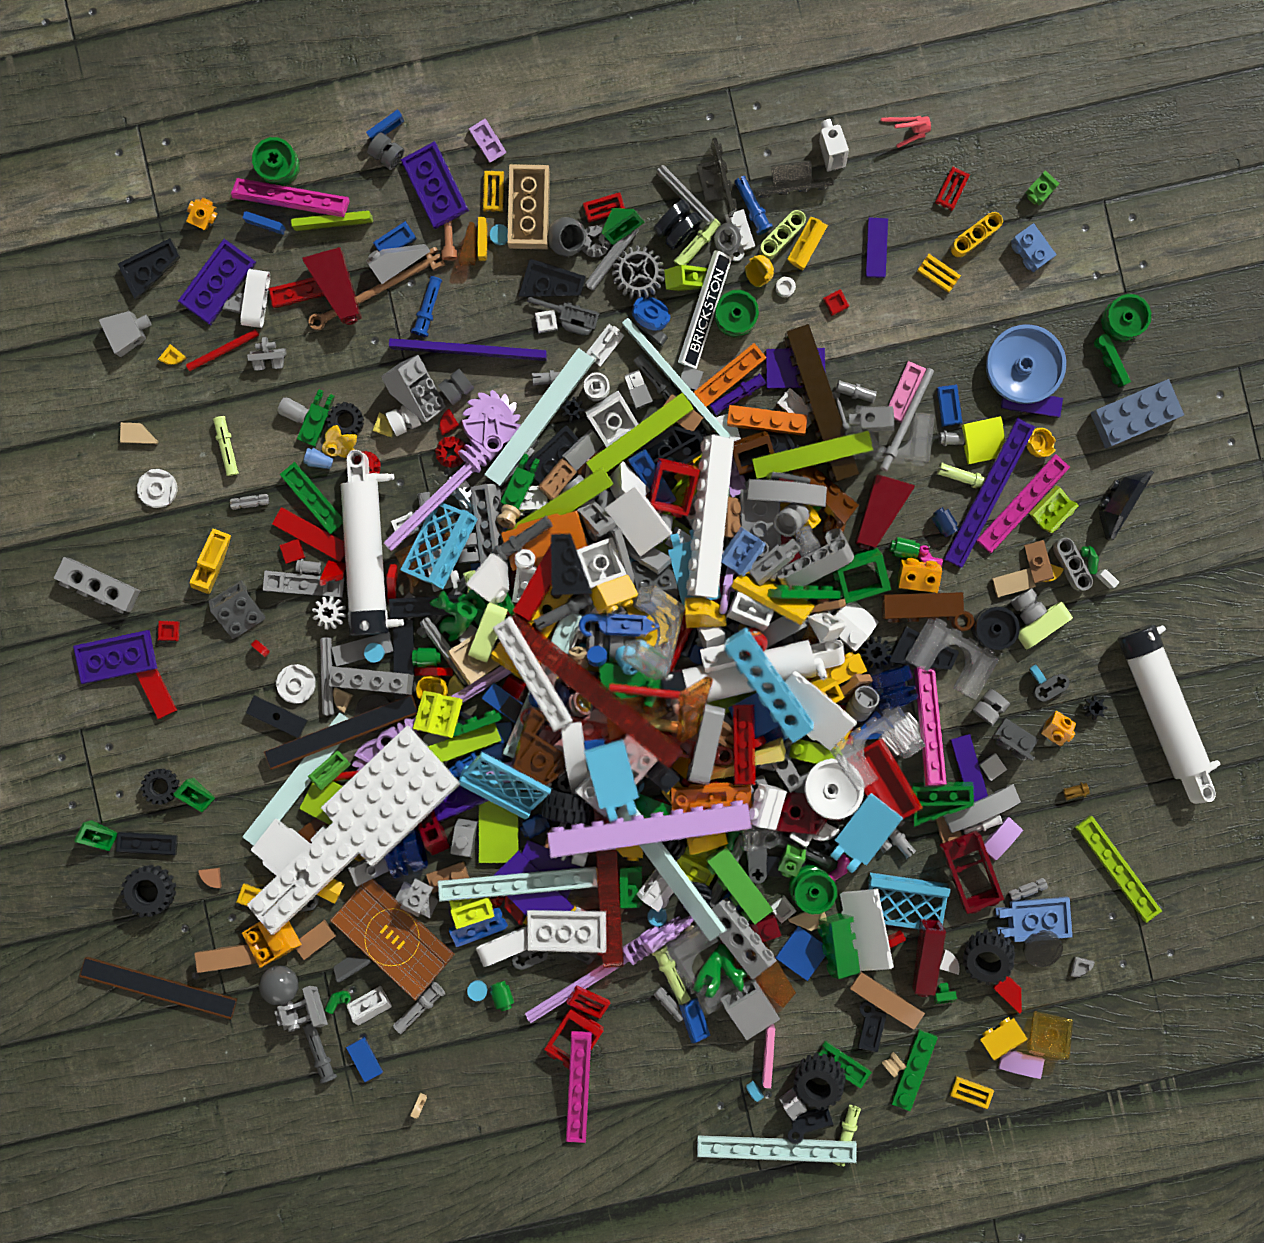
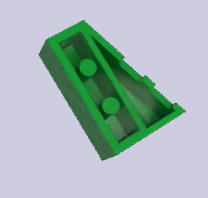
M605 663L602 666H598L603 702L645 697L644 695L609 692V684L644 687L643 680L651 677L656 681L658 688L662 689L660 673L638 670L635 674L627 675L619 665Z
M946 782V785L925 786V783H913V791L923 807L914 813V827L921 823L938 819V817L974 806L973 782Z
M838 913L818 919L819 925L817 929L823 939L822 950L824 955L827 956L828 973L837 979L860 973L858 950H854L853 946L856 934L851 932L850 924L854 922L853 916Z

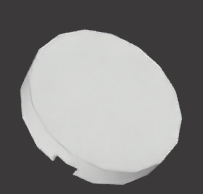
M161 469L147 471L139 478L137 484L139 498L147 506L153 508H164L170 505L178 492L174 477L169 472Z
M299 664L290 665L283 668L278 674L276 687L280 697L285 701L302 703L314 694L316 679L312 671L306 666Z

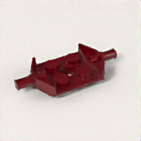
M786 792L777 828L773 831L818 835L827 821H841V819H829L819 815L808 803L805 793ZM794 807L801 809V815L797 818H793L791 815V810Z

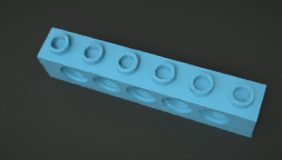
M745 627L726 639L724 645L726 654L730 658L733 657L736 661L738 671L741 674H745L748 678V685L760 695L758 696L763 706L767 705L771 711L772 719L781 725L784 736L795 742L813 731V721L749 630ZM746 650L750 653V656L744 657L740 652ZM759 667L762 671L755 673L751 668ZM770 683L773 688L766 689L763 687V684ZM781 699L784 701V704L777 705L774 701ZM788 715H792L796 719L793 721H789L785 717Z

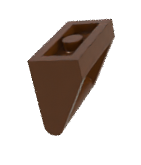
M766 430L734 441L732 456L740 476L753 472L755 469L753 463L741 467L738 453L766 444L769 454H774L771 440Z

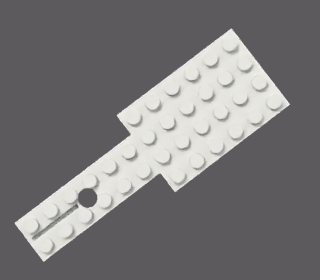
M407 725L321 807L333 823L256 895L247 906L271 934H275L359 853L374 867L457 788L460 782L412 728ZM302 870L307 871L310 875L309 883L305 886H300L296 881L297 874Z

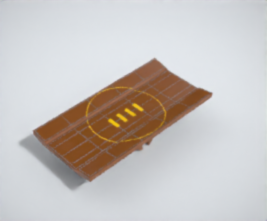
M374 879L361 884L345 905L330 920L414 1000L426 990L455 955L411 913L401 909V904Z

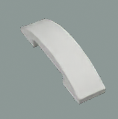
M582 722L568 723L561 727L565 763L572 795H578L575 789L586 779V773L588 772L584 754Z

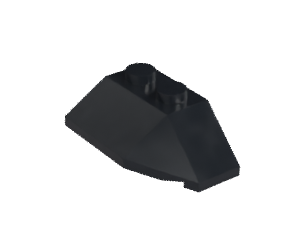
M671 426L637 450L636 454L646 449L656 466L658 458L688 464L702 455L701 443L703 438L698 432ZM663 470L662 476L665 477L672 472Z
M1152 470L1116 479L1110 486L1112 491L1108 497L1105 496L1101 501L1100 507L1102 508L1099 511L1106 540H1114L1153 476L1154 472Z

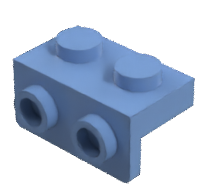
M741 527L723 552L721 562L744 577L751 570L756 558L762 554L766 544Z

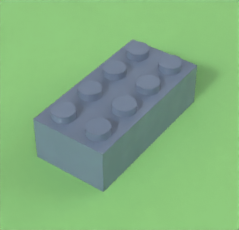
M1169 379L1090 413L1105 449L1184 416Z

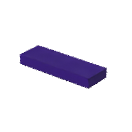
M868 218L865 277H886L888 218Z
M1049 396L1036 403L1020 404L1003 397L1001 409L1060 418L1063 398Z

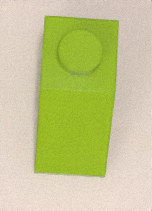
M679 265L664 270L666 289L676 291L702 289L708 268Z
M799 739L791 745L789 757L818 764L824 760L836 759L838 748L833 747L829 750L823 744Z

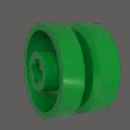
M269 137L261 140L255 146L252 153V164L255 171L266 183L286 186L297 178L300 171V161L296 152L287 141L279 137Z
M731 290L725 293L718 300L714 314L715 323L724 335L732 338L743 337L749 334L755 327L759 315V307L755 298L742 290ZM737 311L740 314L739 316H735L733 313Z
M1122 295L1104 309L1101 318L1102 328L1115 341L1125 342L1132 340L1147 330L1151 323V309L1145 299L1138 295Z
M815 865L803 866L800 868L797 877L791 876L789 881L791 898L804 912L821 914L828 911L834 905L837 898V887L834 880L822 868Z

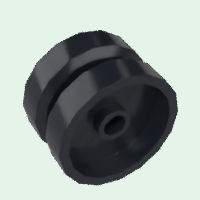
M684 199L672 206L653 228V231L659 238L667 236L665 244L672 251L688 240L703 222V219L696 212L689 214L691 206Z
M990 607L976 614L971 632L973 639L979 646L989 650H1002L1015 643L1019 636L1020 625L1012 611L1004 607ZM997 626L998 630L994 631L993 627Z

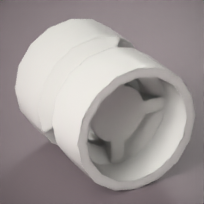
M596 372L587 376L584 381V391L588 399L600 402L607 398L610 387L606 376Z
M404 405L401 406L400 410L394 409L386 413L396 436L407 432V428L414 429L422 425L420 419Z

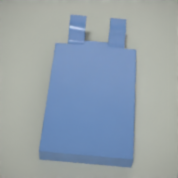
M1069 897L1010 901L1009 908H995V915L999 916V918L1008 917L1009 927H996L997 934L1003 933L1005 934L1004 937L1012 936L1014 942L1072 937Z

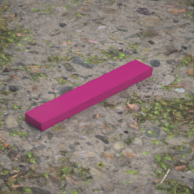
M240 178L236 179L231 192L232 198L339 217L345 216L350 202L349 197Z
M1055 454L985 529L976 542L991 554L1065 474L1070 466Z
M917 667L914 669L925 786L946 785L935 668Z
M572 1031L566 1142L586 1143L591 1032Z

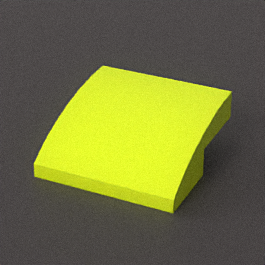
M1001 416L961 425L966 443L964 450L968 465L996 459L1005 442Z
M423 691L413 729L453 738L463 700L439 693Z
M687 846L685 853L677 859L676 863L691 882H700L709 886L715 874L712 875L706 867L708 862L705 858L718 848L690 855Z
M490 897L449 901L456 929L494 917Z

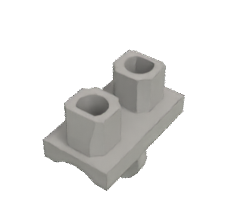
M262 337V343L255 344L256 350H263L251 351L247 355L248 361H252L254 370L266 368L264 359H271L272 368L274 369L283 368L286 348L269 350V348H276V343L269 342L267 337Z

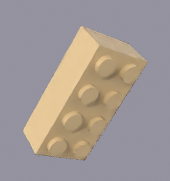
M509 164L507 242L509 249H548L549 165Z

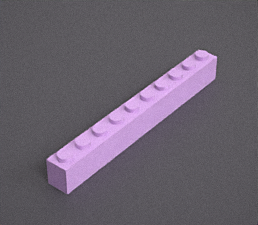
M741 800L731 802V806L723 807V803L713 804L711 809L703 810V806L693 807L691 812L683 813V809L672 810L671 815L663 816V812L652 813L651 818H643V815L632 816L631 821H624L623 818H618L611 821L612 823L604 824L603 821L591 822L592 826L584 827L583 824L571 825L572 829L564 830V827L551 828L552 832H548L551 857L749 829L751 828L748 804H743Z

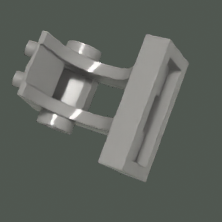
M595 500L577 509L578 514L584 520L587 534L594 543L610 538L608 532L616 527L615 522ZM601 516L603 520L598 522V519Z
M416 878L412 885L404 882L396 897V900L401 904V909L417 917L422 914L430 918L439 901L438 898L430 895L433 887Z
M308 986L303 988L305 999L293 1004L292 1001L278 1006V1010L274 1011L278 1026L283 1025L284 1030L288 1029V1032L298 1030L300 1028L299 1025L312 1021L313 1027L328 1025L317 987ZM306 1007L308 1015L299 1019L296 1010Z

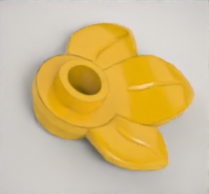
M335 425L326 431V441L322 444V451L330 457L340 456L347 458L349 452L355 450L353 447L356 444L357 435H341L339 426Z

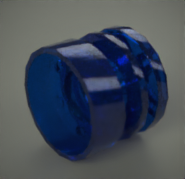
M909 665L871 676L873 680L871 682L872 688L874 690H883V693L879 694V700H886L878 704L879 709H895L908 705L913 700L919 698L918 693H908V691L916 689V685L906 686L905 683L913 678Z
M416 829L411 830L402 839V843L400 841L384 856L385 863L394 879L400 878L401 873L404 876L408 875V865H410L415 873L428 869L425 848Z

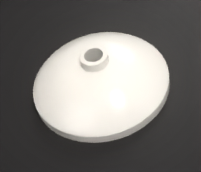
M828 759L816 764L808 773L805 782V794L808 803L819 815L829 819H841L851 815L858 809L863 799L864 787L859 773L852 765L843 760ZM828 787L832 788V794L828 793Z

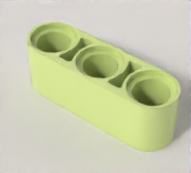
M799 210L791 212L762 242L759 251L760 255L772 260L802 230L806 221L804 213ZM795 217L799 218L801 224L794 225L791 222V219ZM783 231L788 237L780 239L777 233ZM767 245L772 246L774 252L767 253L764 251V247Z
M1062 601L1049 608L1044 615L1020 628L1018 639L1027 650L1069 622L1073 617Z
M489 602L470 648L469 656L486 663L488 662L498 637L493 627L505 620L508 612L507 609Z

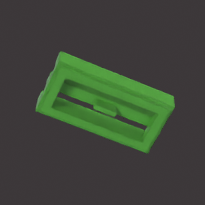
M337 750L308 775V778L322 790L348 768L351 763Z

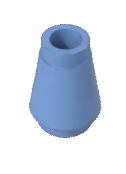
M307 448L303 463L309 467L331 469L334 458L315 448Z

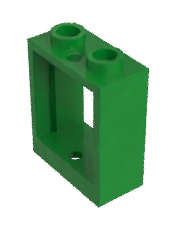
M878 548L854 555V559L849 564L832 572L834 581H838L839 587H836V590L841 591L840 598L845 599L846 604L891 590L883 555ZM873 562L878 583L848 592L843 571Z

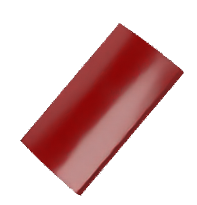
M883 738L846 758V761L859 773L867 797L872 793L902 816L903 819L923 808Z

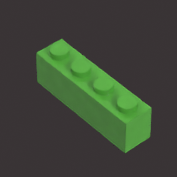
M725 845L705 858L708 862L706 865L712 875L716 873L719 876L720 880L717 882L724 891L728 889L732 895L729 898L735 906L740 905L743 911L741 914L748 922L751 920L755 925L773 911L772 907Z

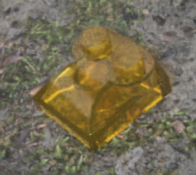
M1034 1011L1030 1038L1027 1041L1028 1052L1036 1056L1055 1060L1070 1059L1073 1020Z

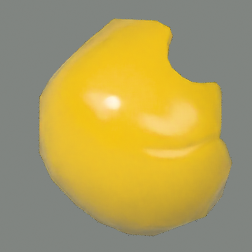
M756 255L750 258V262L745 266L746 276L750 283L755 287H761L770 282L774 274V268L770 259L763 255Z
M1035 428L1026 447L1029 453L1035 457H1049L1056 451L1054 449L1056 439L1046 428Z
M425 676L418 681L416 694L418 699L422 698L423 691L447 696L448 688L446 682L441 677Z

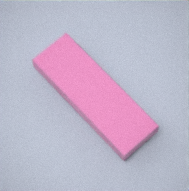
M910 361L907 362L888 405L893 406L894 420L902 423L926 371V368Z
M774 1024L765 1030L762 1072L764 1088H771L775 1040Z

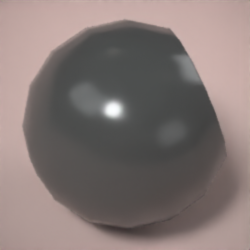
M562 217L555 220L549 226L547 241L550 248L556 254L572 256L580 252L584 247L586 232L578 220L572 217Z
M273 966L261 976L259 981L260 994L266 1002L272 1005L285 1004L296 996L298 978L286 966Z

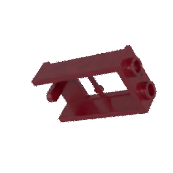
M976 830L940 844L962 908L967 914L978 913L982 908L995 906L1004 900L982 836ZM977 850L979 851L980 860L962 867L957 866L955 869L952 860ZM983 862L992 888L966 898L957 872L960 873L966 868Z

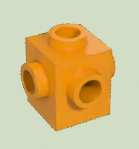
M203 197L201 200L191 201L187 209L189 216L186 221L206 230L209 224H213L218 213H215L216 207L212 206V201ZM201 209L204 211V216L200 214Z
M1055 711L1045 721L1041 734L1057 745L1062 746L1066 741L1070 742L1074 737L1076 723Z

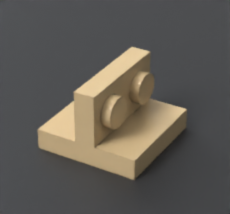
M476 633L447 652L468 685H471L500 665L491 659V655L487 663L468 655Z

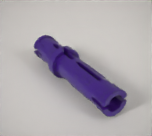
M759 373L746 383L742 382L741 386L721 399L710 404V407L715 415H718L727 409L729 405L735 404L746 396H751L752 392L766 385V382Z

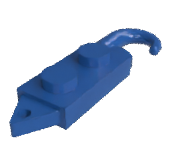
M586 614L580 619L578 625L581 633L589 637L592 636V633L585 630L586 622H598L602 633L616 636L646 637L648 633L659 628V625L649 620L646 615Z

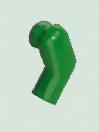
M347 991L333 993L324 1010L327 1013L333 1014L338 1004H348L351 1001L350 993Z

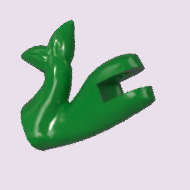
M442 591L438 598H434L429 602L432 606L443 609L453 615L442 620L438 626L441 634L444 631L450 634V637L447 639L450 642L457 640L468 630L477 614V608L471 602L463 600L458 603H452L449 601L445 591Z
M719 944L700 970L693 990L699 993L704 984L709 987L705 997L712 998L719 989L721 968H723L733 985L742 992L744 987L743 978L748 973L744 968L736 969L734 966L736 959L726 945Z

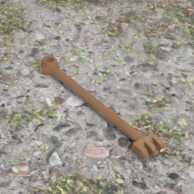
M433 247L430 249V252L425 255L427 259L393 276L383 284L380 283L356 296L358 304L429 266L432 267L433 271L445 266L444 261L436 263V261L442 258L440 254L432 257L438 251L437 248ZM332 309L321 315H311L308 322L313 330L318 331L323 329L328 320L338 315ZM316 320L321 321V324L319 326L314 325V322Z

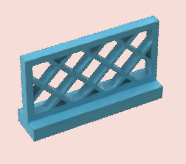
M441 503L426 518L401 571L443 589L478 518L468 511ZM439 507L444 508L445 515L437 518L436 513ZM459 514L457 522L452 524L450 517ZM447 519L448 527L440 530L438 523ZM435 525L436 532L428 536L427 531L429 527ZM450 531L448 540L443 542L442 534ZM438 537L439 544L431 548L429 540ZM426 542L427 550L419 553L420 545ZM441 549L442 552L439 558L434 560L433 552ZM429 554L431 562L422 565L421 558ZM417 560L418 568L409 570L411 563ZM432 566L433 570L428 578L425 576L424 570Z
M483 752L469 766L466 765L462 769L459 778L460 786L525 820L530 816L531 811L551 791V788ZM481 761H484L490 765H482ZM485 771H493L494 774H486ZM499 771H503L507 774H499ZM503 780H510L511 783H503Z
M869 873L868 890L873 888L882 889L885 895L880 898V902L888 897L893 906L885 911L882 909L883 917L885 916L886 918L884 919L886 925L919 929L920 919L915 923H911L906 918L914 911H916L921 919H928L935 914L938 921L943 925L947 897L950 894V888L947 883ZM896 891L901 892L904 896L897 903L890 897ZM918 894L924 900L914 906L909 898ZM934 897L942 898L941 905L935 909L929 903ZM908 901L913 908L903 914L898 906ZM927 903L932 911L923 917L917 909ZM896 908L901 916L896 920H890L887 914Z

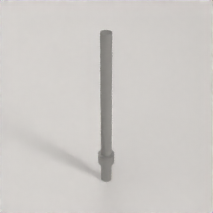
M927 368L893 442L885 452V458L880 467L881 470L888 471L892 460L896 458L899 452L898 447L934 373L933 369Z

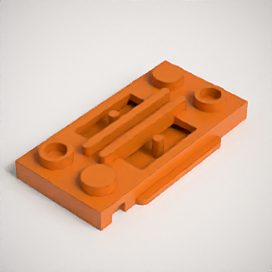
M577 510L563 515L556 513L547 516L552 522L553 527L523 546L522 550H530L535 555L534 566H539L551 544V534H571L577 550L588 546ZM542 518L519 524L515 529L502 532L501 535L504 543L509 540L510 536H517ZM518 551L508 557L512 571L517 570L515 555Z
M728 782L709 783V785L690 784L689 787L671 788L672 810L683 809V813L691 812L693 807L703 806V810L711 809V805L723 803V807L731 806V802L741 800L743 804H748L749 810L752 808L751 785H733V783Z

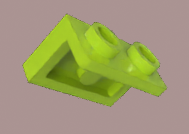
M1055 486L1029 514L1041 529L1053 533L1074 513V510L1079 505L1071 501L1061 487Z

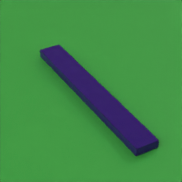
M389 339V347L394 350L547 361L546 350Z
M1016 418L944 560L960 568L963 567L1035 426Z

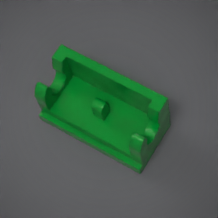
M620 866V908H639L642 906V900L637 896V893L642 887V866Z

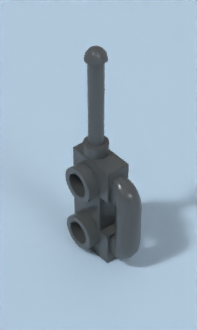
M532 297L527 299L528 303L551 308L561 313L560 320L562 321V326L569 332L588 335L596 328L599 313L596 311L580 308L579 305L573 306L569 302L558 306ZM572 320L584 323V327L570 323Z

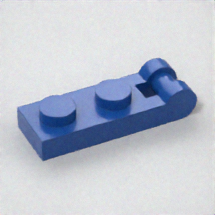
M500 908L493 909L494 917L459 929H456V926L450 927L449 933L456 947L504 930L508 924L502 918L503 914Z

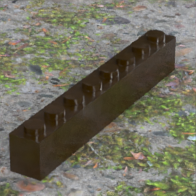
M806 324L786 331L783 342L786 349H790L792 355L789 356L792 367H796L798 373L795 375L798 386L803 388L802 399L804 404H808L810 408L808 416L811 424H815L816 431H814L817 442L846 436L810 325ZM853 455L827 461L829 466L827 473L834 483L859 474Z

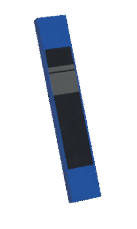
M494 682L482 696L483 700L516 723L524 705ZM546 720L536 732L537 736L553 746L562 739V732L559 730L554 731Z

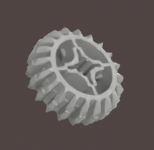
M636 246L635 252L629 247V254L622 251L623 258L616 257L617 262L620 264L614 263L613 268L617 270L612 271L613 276H618L613 279V282L620 283L617 289L625 288L622 294L625 296L629 291L631 299H633L634 294H637V299H639L643 293L644 297L648 298V291L654 295L655 289L653 287L660 289L661 285L658 282L664 281V278L659 276L664 274V270L659 269L664 266L663 262H658L660 256L653 257L654 250H651L648 254L647 247L640 251V247ZM632 259H644L638 264H634L632 262L629 263V261ZM648 263L653 266L655 271L653 279L646 272ZM624 267L631 273L628 283L622 276ZM640 269H642V274L644 275L638 274L634 278L635 270L639 271ZM639 281L649 283L643 287H634Z

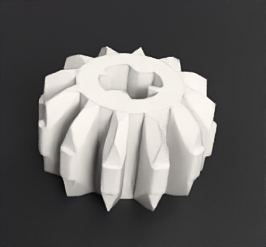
M330 596L329 602L326 597H322L323 604L319 601L316 602L319 609L313 608L312 611L318 612V615L313 617L314 620L320 619L317 624L318 626L324 624V628L329 629L331 624V627L336 629V622L341 625L343 624L340 617H346V614L341 613V611L345 610L346 607H338L342 602L338 599L334 603L335 598ZM327 609L333 610L334 614H331L332 617L326 616L325 612H328Z

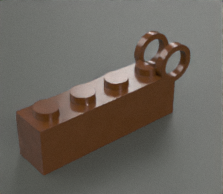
M963 592L882 595V619H888V623L900 622V618H907V622H919V618L927 617V621H939V617H947V621H951L952 627L958 631L969 630L974 625L973 615L970 612L964 611ZM960 615H964L967 618V625L963 628L957 622Z

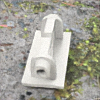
M608 324L586 353L600 367L624 337L617 327Z
M465 480L451 495L458 499L459 505L463 510L472 513L471 490L468 493L465 491L470 487Z

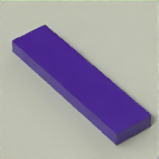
M970 734L950 739L962 782H973L974 802L987 797L988 794Z

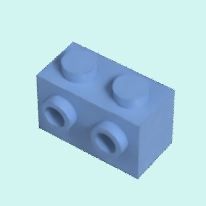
M1034 223L1011 240L1012 249L1015 253L1021 255L1024 259L1023 264L1028 270L1031 269L1033 273L1056 256V253Z

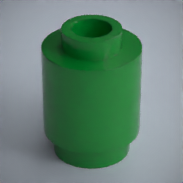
M896 537L895 540L891 541L889 551L892 552V556L917 559L920 543H916L915 540Z
M418 648V650H413V666H418V668H437V665L441 664V653L438 652L437 648Z
M504 980L491 985L490 993L495 1008L500 1009L501 1012L511 1009V1004L515 1002L509 984L506 985Z

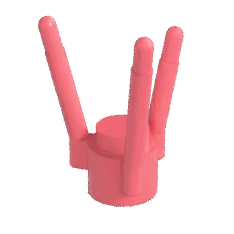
M928 116L881 118L882 122H909L896 124L894 127L896 129L912 127L913 132L917 133L897 144V148L918 138H923L925 133L931 131V123Z

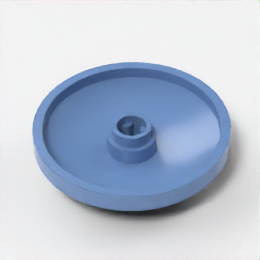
M1018 325L1001 333L992 343L987 354L986 371L991 385L1002 397L1015 403L1032 404L1046 399L1060 386L1066 372V356L1058 339L1046 329L1035 325Z

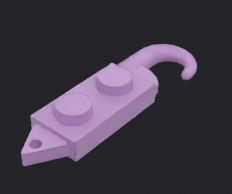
M728 566L719 607L720 614H725L727 611L730 594L735 592L731 585L734 577H738V573Z

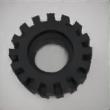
M347 402L337 403V406H332V410L328 411L327 425L329 429L338 425L341 435H357L358 432L362 431L364 417L362 412L353 404ZM344 413L350 414L353 418V422L348 428H342L338 423L340 415Z
M165 768L148 772L149 774H146L144 776L145 779L141 781L143 787L140 788L144 792L142 794L143 797H147L146 800L148 802L151 801L154 805H162L175 799L173 794L180 787L178 786L179 779H176L177 775L175 773L172 774L171 770H166ZM157 779H163L167 783V790L164 794H158L154 791L153 785Z

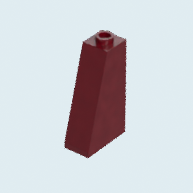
M341 247L303 257L304 264L341 322L352 325L362 319Z
M879 474L874 476L855 540V544H859L860 549L869 551L871 548L877 547L912 493L915 485Z
M920 919L913 979V990L920 997H929V995H935L946 936L945 928L937 920Z

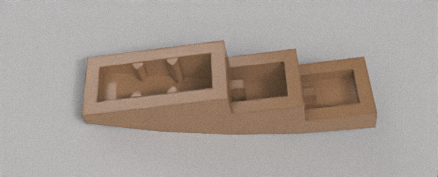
M247 943L195 952L197 973L257 963Z
M861 971L849 987L912 1029L916 1028L925 1014Z

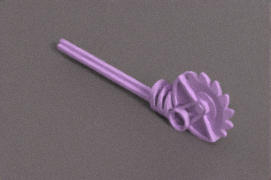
M491 390L490 396L478 393L479 399L468 401V404L472 407L463 412V415L469 418L462 420V427L472 446L466 444V451L461 449L458 451L459 456L466 462L465 465L384 542L388 549L393 551L473 472L479 473L481 471L480 466L485 467L487 465L486 461L490 462L501 453L502 447L507 445L521 426L516 424L520 419V415H513L516 403L509 405L506 394H503L500 399L498 394ZM490 442H494L497 444L498 447L496 449H491L488 447L487 444Z
M500 666L451 697L460 698L464 702L491 686L493 682H498L512 672ZM416 717L413 719L406 718L404 719V725L398 723V728L393 726L388 730L382 731L377 739L364 743L356 751L354 756L359 759L354 761L352 766L359 767L357 771L361 770L386 746L383 744L382 738L388 737L392 740L407 725L421 739L418 730L413 729Z
M677 916L660 928H657V926L649 928L639 937L623 946L621 953L527 1011L525 1015L528 1021L532 1023L566 1002L571 997L572 991H575L576 985L586 989L627 962H631L634 965L637 961H641L645 956L647 957L663 947L668 941L677 938L679 933L688 927L694 919L692 916H687L683 919Z

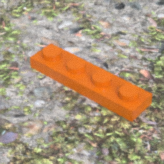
M753 343L693 393L707 408L766 360V356Z
M729 405L727 426L805 436L807 415Z

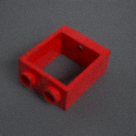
M658 458L648 501L657 513L668 511L671 512L670 515L682 518V515H689L700 472L697 466ZM663 470L689 475L682 506L655 501Z
M572 1006L564 1015L544 1049L547 1051L546 1054L552 1059L556 1060L558 1058L563 1061V1065L569 1070L570 1055L553 1045L568 1020H573L593 1033L591 1037V1050L604 1031L602 1025Z

